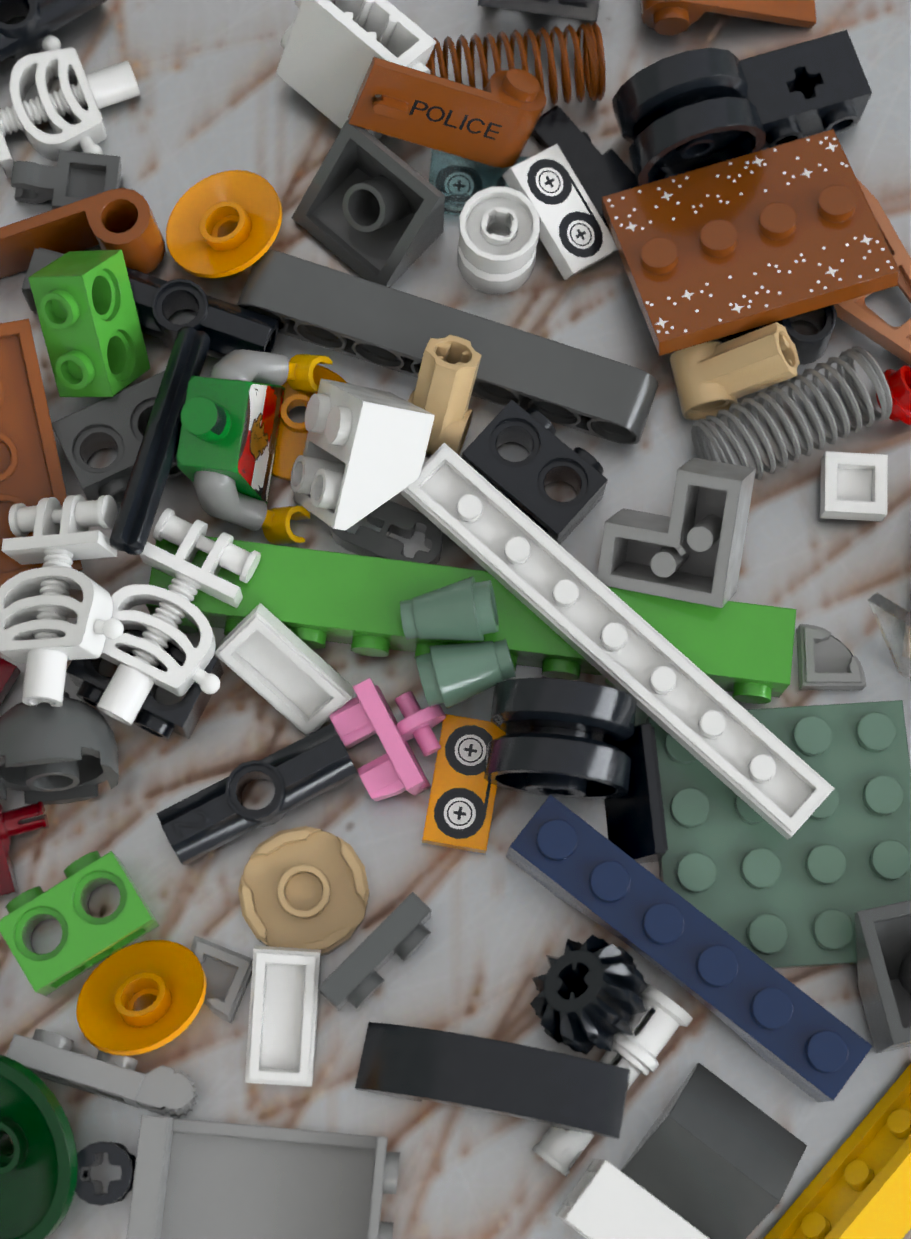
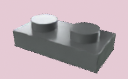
M412 892L318 987L320 993L338 1011L348 1001L358 1009L385 981L377 972L395 953L405 961L429 937L431 932L424 924L431 918L432 910Z

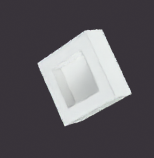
M825 451L821 458L820 518L882 522L887 516L888 455Z

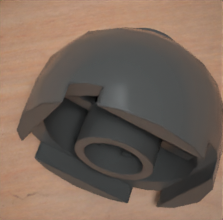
M64 691L63 705L61 707L51 706L46 702H41L37 706H28L21 702L0 717L1 799L7 800L6 788L15 791H24L25 804H35L38 801H42L43 805L67 804L97 797L98 784L104 781H108L111 789L118 785V749L114 732L105 717L87 703L70 698L69 694Z

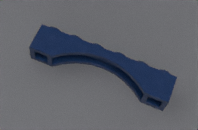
M551 794L509 846L506 855L508 859L556 897L607 929L666 973L726 1023L768 1064L815 1101H833L873 1047Z

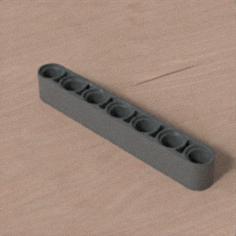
M268 250L252 265L237 306L278 319L280 326L278 333L418 378L417 375L420 370L423 353L430 338L439 339L445 338L448 335H454L471 341L473 349L482 355L471 396L504 407L513 400L525 411L529 407L538 410L550 422L619 444L632 445L640 441L658 388V381L652 375L636 367L275 250Z

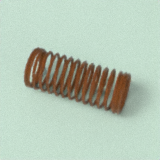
M589 22L586 25L582 23L577 28V31L569 24L564 29L563 34L557 26H554L550 36L544 27L538 30L537 36L528 28L524 32L523 39L516 29L511 33L510 40L506 33L501 31L497 35L496 42L492 34L488 32L484 36L483 45L476 33L470 38L469 46L466 38L461 34L457 39L456 49L452 38L447 36L443 42V51L438 39L434 37L433 39L436 41V44L426 64V67L431 70L430 74L436 76V50L441 78L448 79L449 49L455 82L462 84L461 54L463 46L469 86L476 88V43L481 66L483 90H485L489 82L488 43H490L495 72L501 71L502 40L506 51L508 70L514 68L515 39L519 47L522 70L529 72L527 51L528 39L530 37L535 58V77L540 83V88L544 91L541 64V40L543 35L548 54L551 103L555 106L558 102V83L554 59V41L557 34L561 50L564 101L569 104L572 97L567 54L568 34L570 31L574 46V74L578 101L582 103L585 99V81L588 95L593 102L596 99L601 101L605 94L604 46L601 31L596 22L592 25ZM582 30H583V62H582V55H581V50H580Z

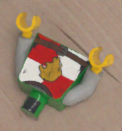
M244 349L234 350L226 354L212 367L210 378L192 376L190 378L186 401L181 411L182 426L176 459L177 467L193 482L199 503L207 514L252 531H257L262 527L265 538L271 544L285 545L305 542V538L293 534L290 528V520L310 519V513L307 509L298 505L267 509L281 419L280 409L285 393V388L281 385H284L287 380L294 390L317 393L319 385L314 382L313 371L318 363L333 365L329 357L324 355L296 354L288 361L287 356L284 354Z

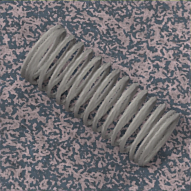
M855 346L841 352L839 357H830L827 363H817L814 369H805L802 375L797 374L790 381L780 382L777 387L769 386L765 393L756 392L753 399L744 398L741 405L731 404L728 411L719 410L716 417L710 415L706 416L705 419H700L699 422H694L691 429L692 442L699 459L717 462L710 443L711 441L721 462L735 465L732 454L723 439L722 429L733 444L742 466L751 467L735 434V424L743 434L757 464L758 474L755 472V479L761 480L763 472L773 474L776 465L786 468L788 460L798 462L801 454L810 456L813 448L823 450L825 442L835 445L837 437L847 439L850 431L859 433L862 425L871 427L874 421L883 422L884 419H888L892 413V396L885 375L876 360L869 352L859 346ZM854 360L863 368L871 380L878 395L881 413L872 405L867 389L856 373ZM832 363H837L836 369L831 367ZM842 366H843V370H844V374H845L846 381H845V379L843 378ZM825 368L824 375L819 373L818 371L820 369ZM830 372L838 380L843 398L856 419L857 427L849 423L846 409L831 384ZM813 374L812 382L806 378L807 375ZM818 379L826 386L831 404L837 416L844 424V433L837 428L829 405L819 391ZM796 380H800V388L794 384ZM806 385L813 391L818 407L832 430V439L824 433L819 416L807 397ZM783 386H788V394L782 390ZM793 390L803 401L807 415L819 435L820 445L811 437L808 425L795 403ZM771 392H776V401L769 396ZM758 398H764V407L757 402ZM782 398L791 407L795 421L807 441V451L800 445L796 432L784 412ZM769 403L780 416L783 427L794 445L795 456L786 448L783 437L772 418ZM746 404H752V414L745 408ZM860 408L869 417V421L862 418ZM735 409L739 410L740 420L733 414ZM757 409L768 422L771 433L781 450L783 462L776 457L772 450L771 444L761 427ZM722 415L727 416L728 427L720 420ZM745 416L756 429L759 439L768 454L771 468L760 457L758 449L750 436Z

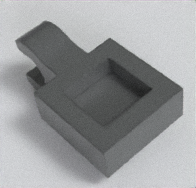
M59 150L57 167L29 161H14L11 177V187L16 188L14 198L16 201L31 204L43 203L52 199L53 210L111 189H117L120 186L121 158L120 156Z

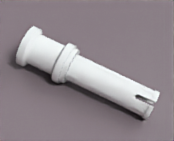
M648 983V987L641 993V999L647 1011L631 1016L628 1021L633 1035L617 1032L614 1035L611 1052L606 1051L599 1060V1062L631 1071L628 1090L640 1073L647 1076L650 1071L655 1072L659 1066L656 1057L679 1026L688 1027L693 1020L683 1008ZM551 1126L539 1143L534 1145L532 1150L567 1177L570 1173V1168L595 1135Z

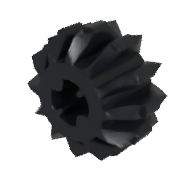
M591 935L583 945L580 942L567 939L564 955L560 958L546 955L550 969L547 974L532 978L540 993L533 999L530 1005L534 1008L535 1014L542 1019L540 1024L545 1028L544 1032L557 1043L562 1042L569 1046L575 1052L587 1055L594 1045L599 1049L611 1052L614 1035L617 1032L633 1035L628 1021L631 1016L647 1011L639 995L648 985L644 981L643 974L636 969L637 965L633 963L634 958L621 946L616 947L613 943L609 944L604 939Z

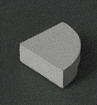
M800 624L797 627L799 690H863L866 687V679L861 662L856 655L853 656L841 641L832 636L831 632L809 624Z
M194 936L191 951L200 961L206 976L204 1003L213 1013L232 1024L252 976L253 959Z

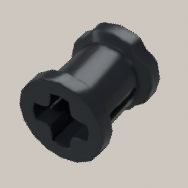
M101 1141L89 1144L78 1152V1173L75 1192L79 1198L89 1204L102 1206L120 1202L132 1191L136 1156L130 1153L125 1145ZM104 1153H108L109 1164L121 1166L122 1171L120 1180L109 1182L108 1193L103 1192L101 1181L91 1180L90 1176L91 1167L102 1164Z

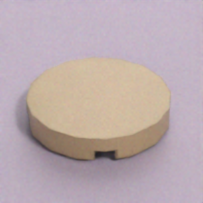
M308 826L281 830L260 843L244 867L238 889L242 916L257 940L271 947L320 949L321 956L330 954L350 941L365 918L370 895L365 866L352 846L330 832Z

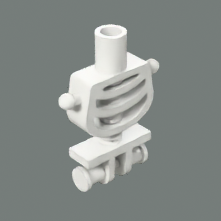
M53 35L45 37L42 41V48L45 52L34 53L21 58L14 65L10 76L9 90L13 105L11 108L7 106L5 110L0 109V163L6 177H12L14 162L4 137L6 133L11 135L12 131L17 133L18 129L24 132L30 145L49 160L58 161L59 150L84 151V153L103 155L101 147L97 144L107 138V132L99 109L140 96L129 61L127 60L85 75L76 49L73 47L61 49L60 40ZM59 78L61 88L59 92L54 90L53 94H51L52 83L55 79ZM36 83L39 97L36 96L35 100L30 98L29 102L25 100L27 92ZM66 113L69 114L75 124H69L61 116L64 117ZM42 121L44 123L48 121L55 134H47L39 130L35 126L36 123L41 125Z
M70 495L65 498L63 506L55 497L42 498L37 506H26L23 503L13 504L9 510V526L16 538L3 539L1 551L21 565L43 563L41 568L23 571L0 586V653L18 664L26 663L22 702L28 706H37L41 702H46L51 706L61 707L63 705L67 660L99 658L102 654L106 637L117 639L123 634L124 626L122 622L116 618H111L113 602L109 592L87 575L73 569L71 566L74 560L117 556V550L110 545L109 537L99 530L89 531V527L101 526L103 529H113L118 509L111 495H101L98 500L86 501L82 495ZM29 532H33V536L27 535L29 534ZM70 589L82 590L83 601L79 602L69 597L70 593L68 591ZM66 618H77V623L67 622Z
M170 508L165 509L155 526L153 538L158 541L165 539L179 546V549L173 555L147 542L140 557L143 563L174 577L171 580L172 584L168 585L169 590L155 585L132 584L123 586L111 596L113 602L111 618L120 620L124 630H140L144 632L141 638L127 633H123L117 639L106 637L100 657L117 665L118 668L96 708L113 719L131 726L154 684L177 696H183L194 682L200 685L204 693H216L220 688L219 678L215 674L204 671L215 654L216 639L207 618L190 601H194L193 595L198 594L196 590L198 589L238 608L243 598L240 587L217 575L222 567L239 575L240 581L248 583L259 564L260 552L254 550L251 553L234 545V537L225 532L215 542L205 537L208 529L207 523L197 519L191 524L175 516L174 510ZM198 550L208 554L201 568L192 564ZM142 604L159 606L155 609L156 613L152 615L137 610H129L134 606ZM184 617L191 621L201 633L197 648H194L187 636L178 629V625L182 623L181 619ZM168 642L177 647L186 656L183 666H180L165 651L164 648L169 647ZM160 665L162 668H164V669L166 670V672H165V671H162V670H160V669H158V668H156V667H154V666Z

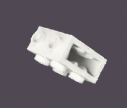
M295 0V5L299 9L294 22L289 26L281 39L280 45L284 48L275 74L342 129L346 120H348L349 113L373 57L430 74L431 70L426 67V64L436 41L388 0ZM366 129L369 133H371V134H372L375 138H377V139H379L380 137H382V136L384 135V134H381V133L374 132V131H371V130Z

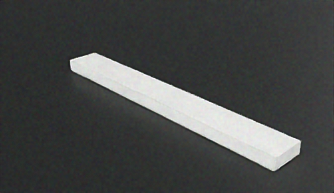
M443 443L423 464L420 478L401 491V495L620 691L630 694L637 701L636 705L787 840L796 833L835 789L447 444Z

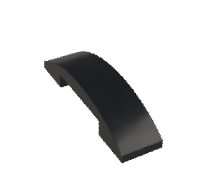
M369 1022L355 1089L422 1102V1100H428L550 1123L552 1127L619 1139L631 1071L590 1059L494 1039L419 1027Z

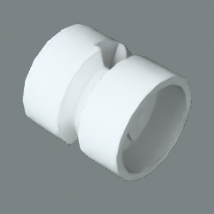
M491 186L476 192L466 201L459 219L458 267L463 279L476 290L486 294H506L519 289L532 273L540 231L539 214L534 203L522 192L510 187Z

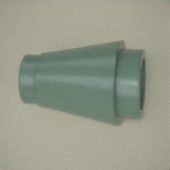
M472 576L413 597V599L400 602L402 627L407 640L419 638L484 641V634L499 632L497 605L491 580L476 582Z
M506 639L496 642L485 641L430 646V653L416 656L422 688L429 707L444 703L446 709L494 687L496 683L516 677Z

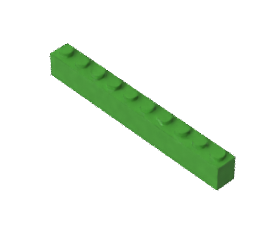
M205 536L215 542L218 539L216 537ZM165 539L161 541L156 540L155 546L173 555L179 549V546ZM233 540V544L251 553L254 550L261 553L259 564L248 583L240 581L239 575L222 567L217 575L240 587L243 598L238 608L196 589L198 594L193 595L194 601H190L204 614L211 627L224 629L225 636L261 603L311 649H323L327 641L351 644L352 652L364 656L386 657L389 655V650L392 649L415 652L414 658L416 659V656L430 653V646L485 641L496 642L506 639L515 671L517 665L542 668L541 674L545 677L565 680H578L580 673L602 675L491 574L483 570ZM198 550L192 564L201 568L208 554ZM152 567L149 585L169 590L168 585L172 584L171 580L174 577ZM472 576L476 582L491 580L497 605L499 632L484 634V641L406 639L400 614L401 601L413 599V597ZM607 586L724 691L733 692L732 698L734 700L750 704L770 703L771 697H780L790 685L797 609L728 601L723 608ZM146 604L150 615L156 613L155 609L159 607L158 605ZM185 617L181 619L182 623L178 625V629L182 633L193 634L198 632L199 629ZM605 678V683L611 686H615L607 678Z

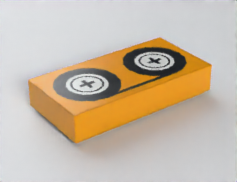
M445 714L446 718L442 723L439 740L441 749L437 752L422 843L486 854L497 785L484 779L487 747L490 741L504 736L506 733L491 721Z

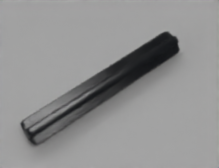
M190 326L182 327L178 331L109 539L110 545L114 549L124 551L130 555H139L144 551L179 443L182 426L181 411L186 401L188 382L192 376L200 377L211 340L209 335L204 331H196Z

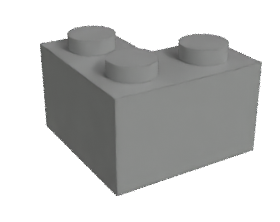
M699 458L689 460L677 469L670 517L623 508L605 521L597 578L609 587L723 608L737 592L756 468Z

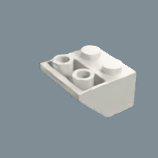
M321 378L318 392L310 397L305 411V427L308 435L304 453L296 458L291 472V488L294 492L293 500L333 529L347 530L420 478L435 415L388 391Z

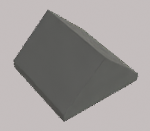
M346 120L291 218L363 279L391 287L444 232L445 195L366 129L348 124V120Z
M697 1063L620 1171L709 1239H746L781 1201L807 1145L702 1064Z

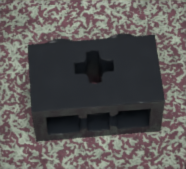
M847 30L739 60L748 84L746 99L756 106L766 133L765 145L762 149L834 129L836 134L847 131L860 121L872 94Z

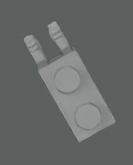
M35 1029L32 1039L14 1034L6 1057L27 1067L40 1078L161 1115L169 1113L171 1118L172 1116H177L178 1118L181 1115L187 1116V1112L193 1111V1105L197 1104L195 1101L197 1093H194L196 1092L195 1086H192L194 1082L189 1080V1075L184 1076L182 1071L175 1073L173 1068L161 1065L143 1074L135 1071L138 1061L134 1058L112 1055L99 1050L96 1059L71 1051L74 1043L73 1040L46 1030Z

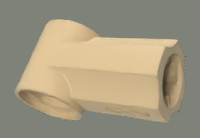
M777 322L724 343L715 341L705 342L678 350L670 356L682 414L688 420L705 419L706 416L710 415L716 417L719 410L728 411L731 404H738L737 398L796 377L797 367L800 365L796 346L789 337L786 327Z
M448 335L445 338L439 339L430 338L423 353L420 370L417 375L416 388L408 399V402L435 415L426 453L431 455L443 443L460 455L473 415V410L469 409L468 406L482 355L473 349L471 341L454 335Z

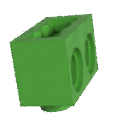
M122 249L69 251L28 277L59 397H113L151 368Z
M98 851L82 856L64 869L63 873L67 879L43 892L40 886L29 889L6 905L9 914L0 919V933L35 992L44 996L51 994L101 963L115 952L125 948L160 926L122 862L112 851L102 857ZM105 884L117 886L120 891V903L115 912L104 918L92 917L88 910V899L93 890ZM44 920H58L62 928V938L59 945L49 953L37 954L31 945V934L34 928Z

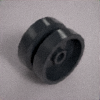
M718 48L685 51L661 59L638 71L620 86L612 99L613 112L622 138L631 143L629 156L639 186L757 152L763 148L766 133L756 106L746 99L748 84L738 57L731 51Z
M521 678L496 683L490 721L508 735L500 736L489 742L484 779L494 785L510 790L544 796L551 794L553 797L610 799L625 796L629 788L631 758L613 745L621 743L633 735L637 701L630 694L620 690L582 681L554 678Z

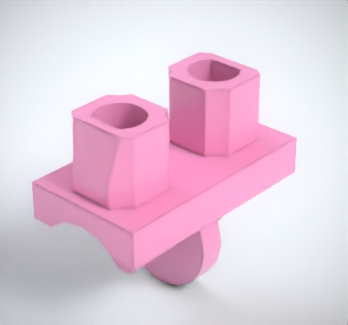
M371 678L353 686L357 697L348 701L343 707L331 714L329 718L344 746L348 749L375 734L378 735L384 746L386 754L357 769L371 799L379 801L398 795L406 790L416 796L431 788L408 740L415 738L424 756L431 755L441 749L432 728L446 718L441 706L438 704L421 709L413 692H406L395 699L404 717L403 720L397 722L378 685H374Z

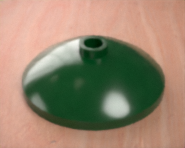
M0 1055V1239H46L63 1221L74 1197L78 1173L76 1144L67 1116L47 1085L24 1065L4 1055Z

